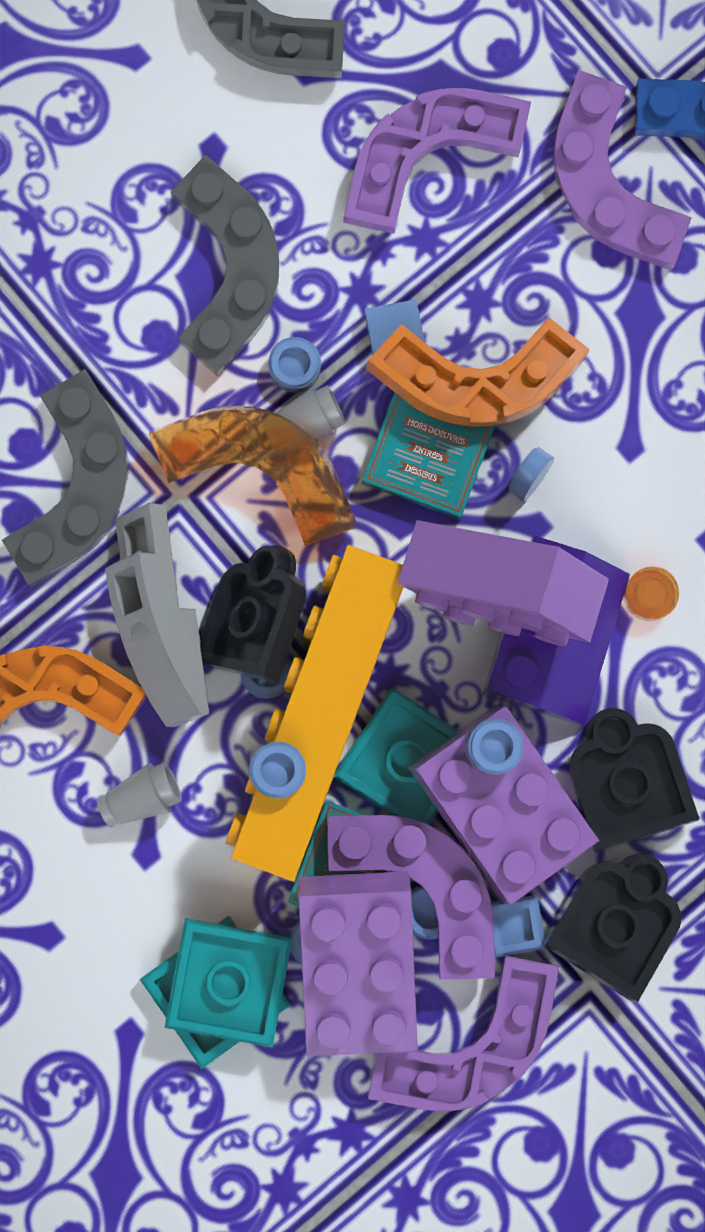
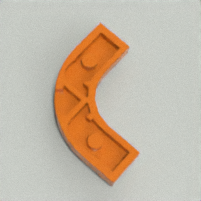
M548 318L524 346L501 365L477 369L462 367L444 358L401 324L368 359L366 370L406 402L431 417L456 425L486 427L509 423L537 410L559 390L581 365L590 349L551 318Z
M38 646L0 655V727L16 710L34 702H58L76 709L118 737H121L146 698V694L141 686L103 662L77 650L56 646Z

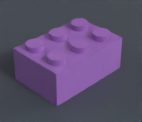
M417 520L397 584L417 594L415 603L430 609L443 611L442 617L447 620L467 626H474L475 619L477 618L489 621L488 627L498 632L519 636L523 628L536 631L534 637L559 646H567L569 638L591 642L609 579L557 546Z
M494 705L407 767L499 900L509 905H512L599 842L594 832L505 705ZM490 718L503 719L512 723L520 731L524 742L523 755L517 766L509 772L497 775L484 773L475 768L469 761L465 748L466 739L473 726L482 720Z
M408 871L298 877L307 1057L418 1051L412 902Z

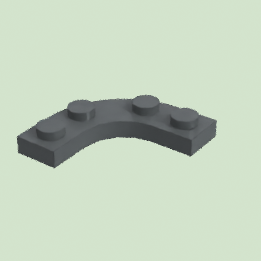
M196 0L203 20L215 38L229 52L249 65L276 74L342 78L344 20L293 18L273 13L257 0Z
M205 154L170 193L172 199L211 232L221 245L226 260L224 282L214 299L178 337V340L182 346L216 376H219L256 336L272 310L279 285V253L274 231L261 206L245 188Z
M86 369L40 395L65 437L73 458L72 481L65 496L49 512L2 539L3 544L31 588L74 563L99 544L115 523L125 495L129 475L125 441L112 412Z

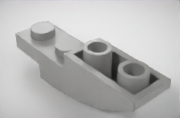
M147 503L115 519L120 561L106 567L105 572L116 624L137 679L165 726L176 727L209 714L207 689L196 610L179 608L166 505Z

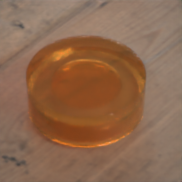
M654 566L645 567L635 572L629 578L624 593V601L628 610L635 617L644 621H657L664 618L674 610L679 600V587L675 578L667 570Z

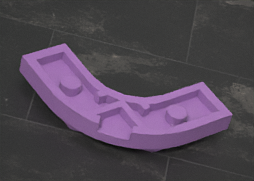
M578 70L555 136L553 164L557 186H560L565 200L573 211L572 216L596 240L618 252L672 271L692 217L642 200L625 190L612 173L608 158L610 134L627 87Z
M445 88L417 95L415 100L401 106L390 115L389 113L386 114L370 132L359 153L343 223L394 234L405 185L413 167L428 153L446 146H468L519 158L531 101L476 89Z
M327 816L328 871H408L409 878L420 884L434 904L438 922L439 979L495 978L494 922L490 896L478 868L469 855L455 841L428 824L400 816Z
M504 956L495 1007L487 1029L471 1045L454 1052L430 1053L418 1050L376 1053L368 1099L422 1110L455 1111L483 1104L504 1091L526 1073L542 1047L550 1021L559 966Z

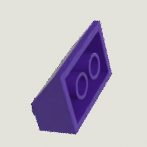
M534 535L530 542L560 547L609 579L591 642L569 638L567 646H559L534 637L536 631L522 628L519 636L501 632L482 695L585 726L630 573L586 551Z

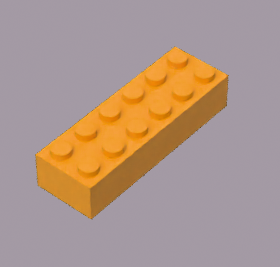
M347 545L343 558L333 554L322 583V592L329 594L324 609L317 606L313 607L304 630V642L310 644L305 660L297 657L294 658L284 684L285 692L292 694L285 712L275 709L264 738L267 743H288L301 753L306 765L305 780L300 789L293 795L282 799H275L260 793L249 777L245 792L254 795L247 816L236 813L225 844L235 847L231 859L293 882L296 880L404 587L397 584L402 564L351 545Z

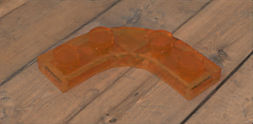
M223 406L188 416L156 428L148 434L168 483L216 465L237 462L260 469L274 479L285 496L305 546L352 530L357 525L338 474L323 448L303 428L279 414L250 406Z

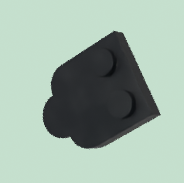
M280 545L260 547L252 554L248 564L237 563L223 574L218 583L200 636L203 665L271 682H279L306 600L305 585L301 579L295 576L296 559L289 549Z
M618 708L601 710L591 718L586 729V741L574 750L569 761L568 770L582 816L599 840V842L592 846L594 853L692 824L700 819L675 743L671 735L664 728L651 723L638 725L628 712Z
M634 854L626 857L620 863L605 861L588 867L579 878L541 945L629 1001L638 1002L681 925L680 908L677 902L666 893L668 877L664 866L651 855Z

